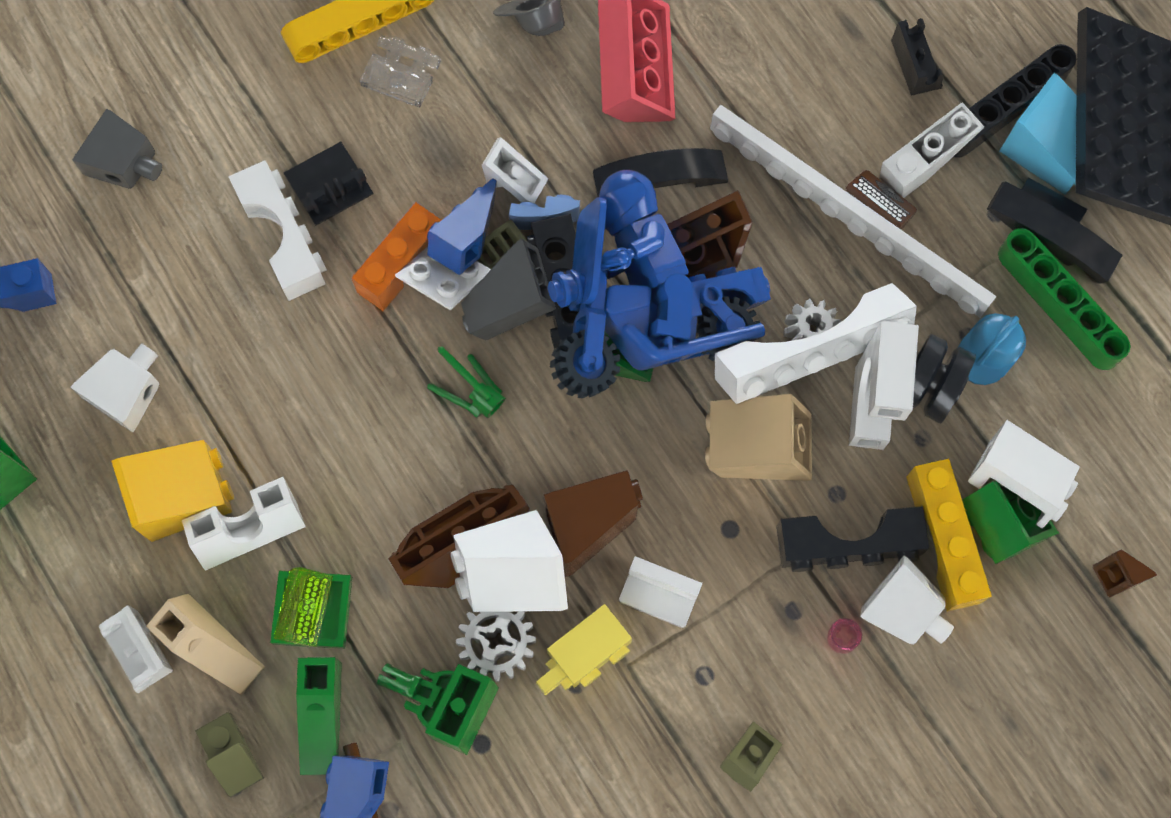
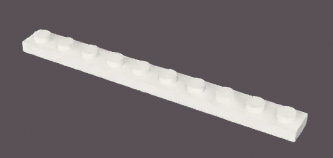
M720 105L713 113L710 129L719 140L731 143L739 149L746 159L758 162L766 168L772 177L778 180L782 179L791 185L799 196L806 199L809 198L818 204L826 215L836 217L844 222L853 234L860 237L864 236L874 243L879 252L894 257L902 263L906 271L924 278L936 292L948 295L954 299L963 311L975 314L981 318L996 298V295L724 106Z

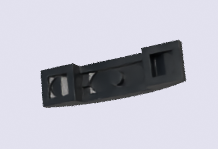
M686 148L651 152L611 162L593 170L597 197H599L604 181L610 175L620 170H633L645 175L651 181L653 188L693 182L695 183V188L728 183L722 150Z

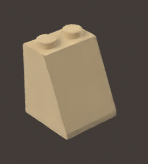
M792 394L755 397L736 404L732 399L710 401V413L706 415V428L710 434V446L706 448L705 459L711 471L721 478L812 480V413Z

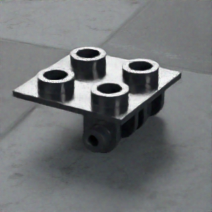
M342 142L283 172L315 226L374 194L366 182L367 178L361 168L358 169Z

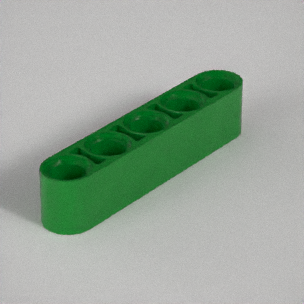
M1023 228L1013 230L999 248L998 258L1001 264L1093 366L1100 370L1114 368L1130 352L1131 345L1128 337L1032 232ZM1011 245L1020 247L1023 253L1016 252ZM1034 270L1043 272L1046 278L1037 276ZM1057 295L1064 296L1069 304L1061 302ZM1080 320L1087 321L1092 330L1086 329ZM1104 345L1112 348L1115 356L1108 354L1104 349Z

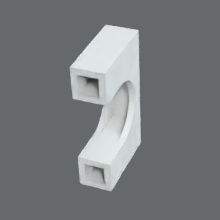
M898 318L881 321L855 367L849 446L884 450L890 442L892 419L905 421L912 412L919 325L908 324L906 320Z

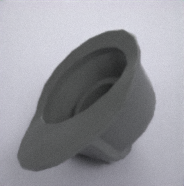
M515 0L505 3L493 11L495 16L514 15L525 31L536 36L548 35L561 30L565 26L561 0Z

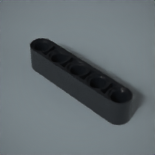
M1064 44L1051 47L971 106L969 110L982 123L984 129L953 157L966 156L1024 113L1053 73L1065 81L1076 64L1077 57L1074 50ZM1005 99H1010L1013 103H1009ZM980 116L986 117L990 122L984 121Z

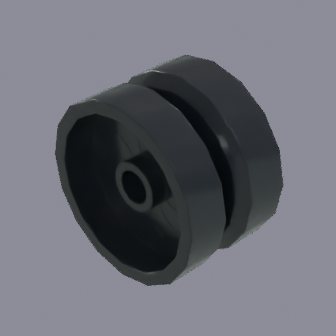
M930 333L916 357L913 409L921 403L925 394L929 393L924 406V414L926 417L941 424L962 394L975 362L976 354L958 347L951 353L944 364L942 361L948 349L947 340Z

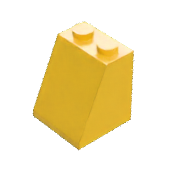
M204 440L111 460L131 526L151 542L183 531V519L213 506H216L223 516L233 512L229 502L234 500L231 486L228 480L222 481L219 469L224 467L217 448L211 449Z

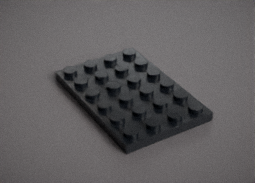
M1086 7L1078 12L1076 193L1171 226V41Z

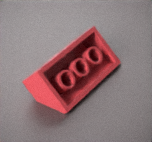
M598 0L602 112L623 122H661L676 119L669 4L662 0Z

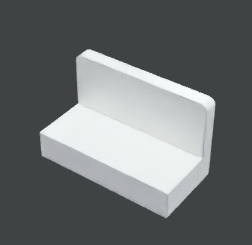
M635 556L619 597V602L684 628L702 583Z

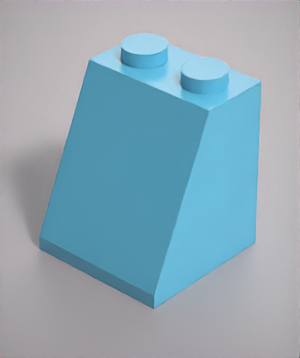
M1053 73L1018 119L999 152L1066 195L1073 185L1076 186L1077 95L1060 76Z

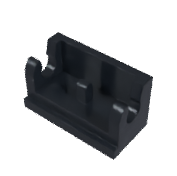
M922 18L918 19L917 25L910 29L907 20L898 22L891 39L911 96L942 89L944 75L942 70H937L924 35L925 23Z

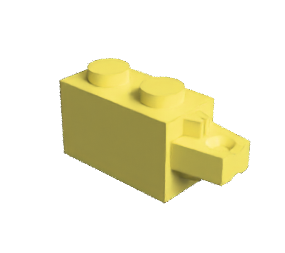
M604 604L547 648V654L551 659L546 665L550 671L537 680L536 684L544 695L550 693L560 684L565 690L571 686L575 688L580 683L586 687L601 675V672L598 670L609 660L614 665L630 652L627 646L631 644L632 638Z

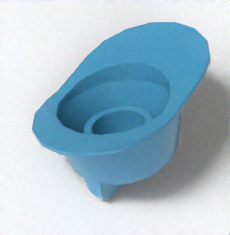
M997 313L986 315L963 338L958 347L976 354L968 381L979 385L995 383L1005 376L1021 357L1026 347V336L1017 316L1010 317Z

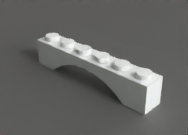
M893 283L864 294L859 305L846 319L820 334L787 342L760 343L744 341L715 353V380L736 404H739L863 353L881 321L898 318L914 325L917 306Z

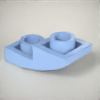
M560 194L555 197L547 196L545 208L539 207L532 202L511 203L509 220H512L519 230H531L532 222L571 214L572 221L576 222L580 215V200H574L571 196Z

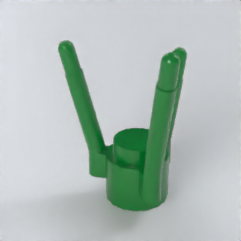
M439 346L438 352L474 388L469 395L473 402L471 404L432 383H429L427 388L468 410L476 418L481 414L487 419L490 418L506 399L501 395L503 391L492 381L474 355L469 354L467 358L484 383H479L444 347Z

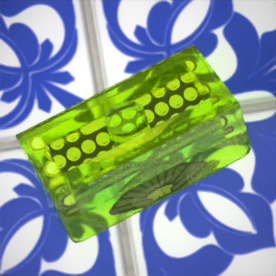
M302 567L290 570L274 640L317 647L333 576Z

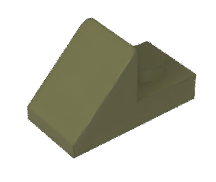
M227 712L195 730L209 758L205 761L208 768L229 797L264 779L231 713Z
M753 721L724 759L720 768L735 782L751 792L759 783L783 744Z

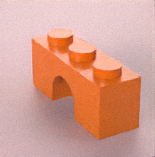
M415 202L352 276L357 293L381 311H384L404 288L403 281L396 278L395 275L428 247V231L435 222H440L441 219Z

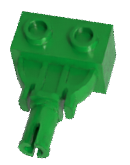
M385 664L382 671L396 680L379 674L377 684L401 694L417 704H421L418 706L406 700L404 707L406 710L417 715L420 723L426 728L425 733L434 741L467 755L499 689L491 678L460 664L457 665L455 671L446 670L434 673L424 668L421 669L420 674L432 682L424 680L417 675L413 676L393 667L391 664Z

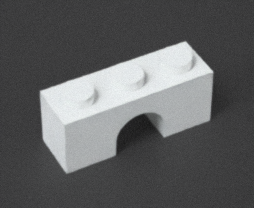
M284 477L251 490L253 507L241 516H223L217 507L213 506L182 520L189 547L205 571L306 527L298 504Z

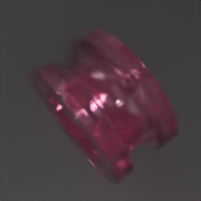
M843 618L837 620L828 631V644L837 653L847 654L852 652L862 641L860 626L852 619ZM841 627H845L847 633L854 636V639L851 638L848 641V645L843 644L842 638H836L835 633L838 634L841 631Z

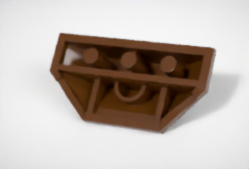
M739 190L668 223L667 225L686 261L685 264L689 273L685 276L689 278L705 274L706 279L716 277L715 273L731 267L738 268L753 221Z
M513 484L505 485L503 488H490L472 492L413 527L402 540L397 551L393 552L388 559L404 585L450 588L456 584L455 579L460 577V573H456L451 559V552L456 550L453 535L527 513L530 508Z

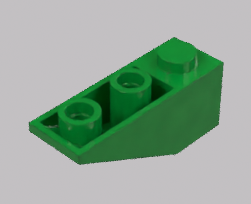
M336 657L298 658L296 700L300 775H326L328 766L332 763V757L339 756L342 663Z

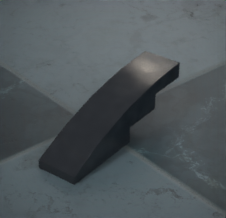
M1006 181L1001 183L987 207L988 211L1010 229L1023 228L1029 230L1066 266L1076 264L1099 284L1109 281L1123 256L1106 241L1067 214Z

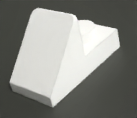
M501 137L497 138L482 164L486 183L492 178L497 180L496 188L503 186L520 202L535 203L548 180L542 172Z

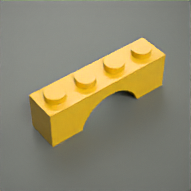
M944 459L915 466L906 478L915 507L923 506L924 517L932 534L938 565L936 578L940 591L945 597L946 611L981 604L992 597L950 460Z

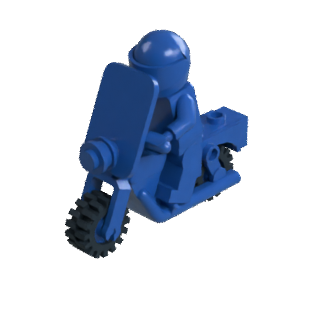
M620 170L610 175L604 181L599 197L588 204L578 217L572 269L567 270L565 274L563 272L554 273L552 281L548 283L549 296L553 302H557L561 308L569 306L570 311L579 312L574 320L573 334L558 344L559 347L554 349L551 355L555 359L550 361V368H555L556 370L551 374L553 380L559 378L561 382L557 386L561 390L566 387L568 389L566 394L570 396L578 394V398H585L587 396L590 398L605 391L616 381L617 378L614 375L620 372V366H616V363L620 361V355H613L612 351L617 348L634 369L647 370L710 354L708 359L714 361L715 353L744 341L755 342V340L765 335V328L760 323V320L753 322L752 317L757 315L755 310L747 311V309L758 307L771 300L769 294L770 284L763 274L762 267L736 272L735 267L726 268L716 272V277L706 279L705 274L686 277L685 275L689 273L685 264L686 261L661 214L653 215L658 211L656 192L653 185L645 175L637 171ZM606 229L611 236H615L617 249L606 251L602 256L604 230ZM623 272L626 273L629 285H612L606 288L607 279H611ZM609 337H610V338L612 339V341H613V344H611V345H608V344L606 343V342L608 341Z

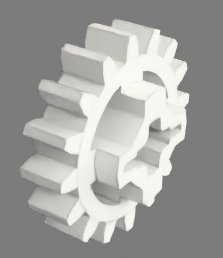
M512 611L480 612L477 616L471 612L466 614L470 624L469 626L465 624L459 625L458 628L465 634V637L456 639V644L466 648V650L459 654L461 660L471 659L467 668L471 670L480 668V674L485 676L488 673H493L495 682L500 681L501 673L506 672L510 679L514 678L513 668L516 666L523 671L526 669L522 659L523 657L533 658L534 653L527 648V645L536 643V637L526 634L533 629L532 622L524 624L521 622L525 616L524 611H519L515 615L512 614ZM496 618L495 623L489 626H479L488 619ZM511 623L518 629L521 642L511 638L509 634ZM497 633H500L503 642L507 643V645H497L495 649H491V644L486 638H495ZM472 640L483 646L484 651L481 660L473 651ZM506 655L513 656L510 661L496 665L499 658Z

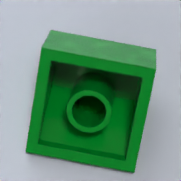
M992 481L962 499L969 524L977 531L982 540L981 545L984 552L993 559L995 564L1010 559L1059 533L1051 520L1043 528L1037 526L1036 523L1042 511L997 481Z

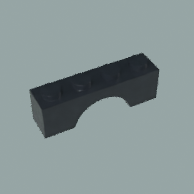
M923 506L887 509L880 517L876 532L870 537L857 541L843 540L832 535L822 526L817 516L780 519L776 526L781 568L791 567L792 572L813 570V565L827 564L828 569H840L848 567V562L862 561L863 566H874L883 564L884 559L898 558L899 562L904 555L911 562L920 560L919 556H922L929 549Z

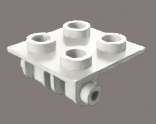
M427 247L400 270L395 277L445 308L452 310L477 286L491 269L476 261L461 275H458L428 256Z

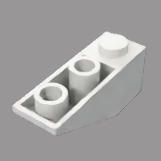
M962 102L882 163L880 177L890 188L905 198L932 177L984 129V126Z

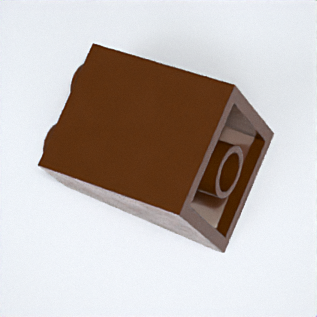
M628 470L544 494L546 516L553 539L562 554L565 577L573 575L636 520L637 510L641 508L640 500H643L638 480H631Z

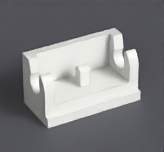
M127 605L120 612L101 623L99 628L133 685V689L136 693H140L171 673L173 669L150 630L146 627L147 625L140 613Z

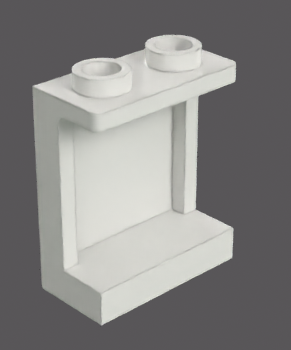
M1006 420L988 443L968 482L981 489L991 477L1040 509L1042 513L1036 525L1043 528L1051 519L1057 522L1067 509L1068 504L1064 500H1067L1072 495L1078 485L1074 478L1080 466Z

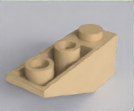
M189 594L168 599L146 626L173 653L239 694H243L265 668L257 658Z

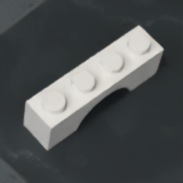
M266 160L228 176L248 218H266L276 222L283 229L281 245L269 262L288 301L325 285L321 273L327 269L319 253L311 254L308 244L313 243L305 224L298 226L294 219L299 213L291 196L284 199L280 191L286 186L278 170L271 171Z

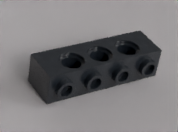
M571 214L532 222V235L526 236L527 242L538 248L549 283V281H552L554 273L563 272L565 274L567 270L572 269L576 236ZM552 252H559L564 255L560 260H551L547 256ZM554 302L556 309L545 315L546 317L552 316L555 328L550 329L553 347L556 349L562 340L573 334L574 323L566 322L563 317L568 313L578 314L579 312L570 311L569 306L561 308L557 302Z

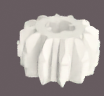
M808 299L804 307L796 304L792 309L793 314L786 316L784 322L788 327L784 330V337L793 338L791 341L811 337L838 325L842 320L834 319L837 313L836 308L828 311L824 309L826 305L824 300L820 301L818 307H816L812 300ZM810 325H814L817 327L816 332H812L809 330Z

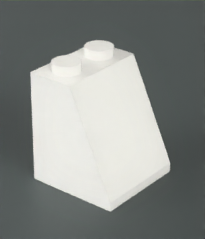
M537 510L453 535L456 550L451 552V559L456 573H460V577L455 579L457 591L461 600L467 598L473 612L563 611L568 609L562 554Z

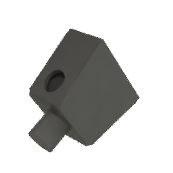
M108 109L105 110L72 159L83 175L128 189L134 187L140 176L155 181L162 171V164L152 159L155 155V150L149 139Z

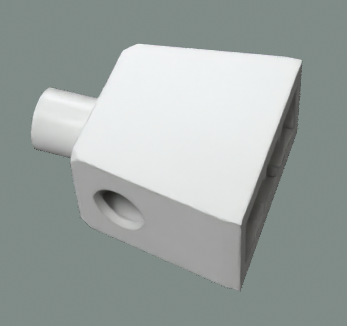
M140 344L130 358L112 349L74 382L70 388L82 399L133 433L159 387V382L147 371L158 355L144 344Z
M905 555L861 609L860 617L913 645L924 632L941 644L954 629L952 624L939 615L946 606L945 597Z

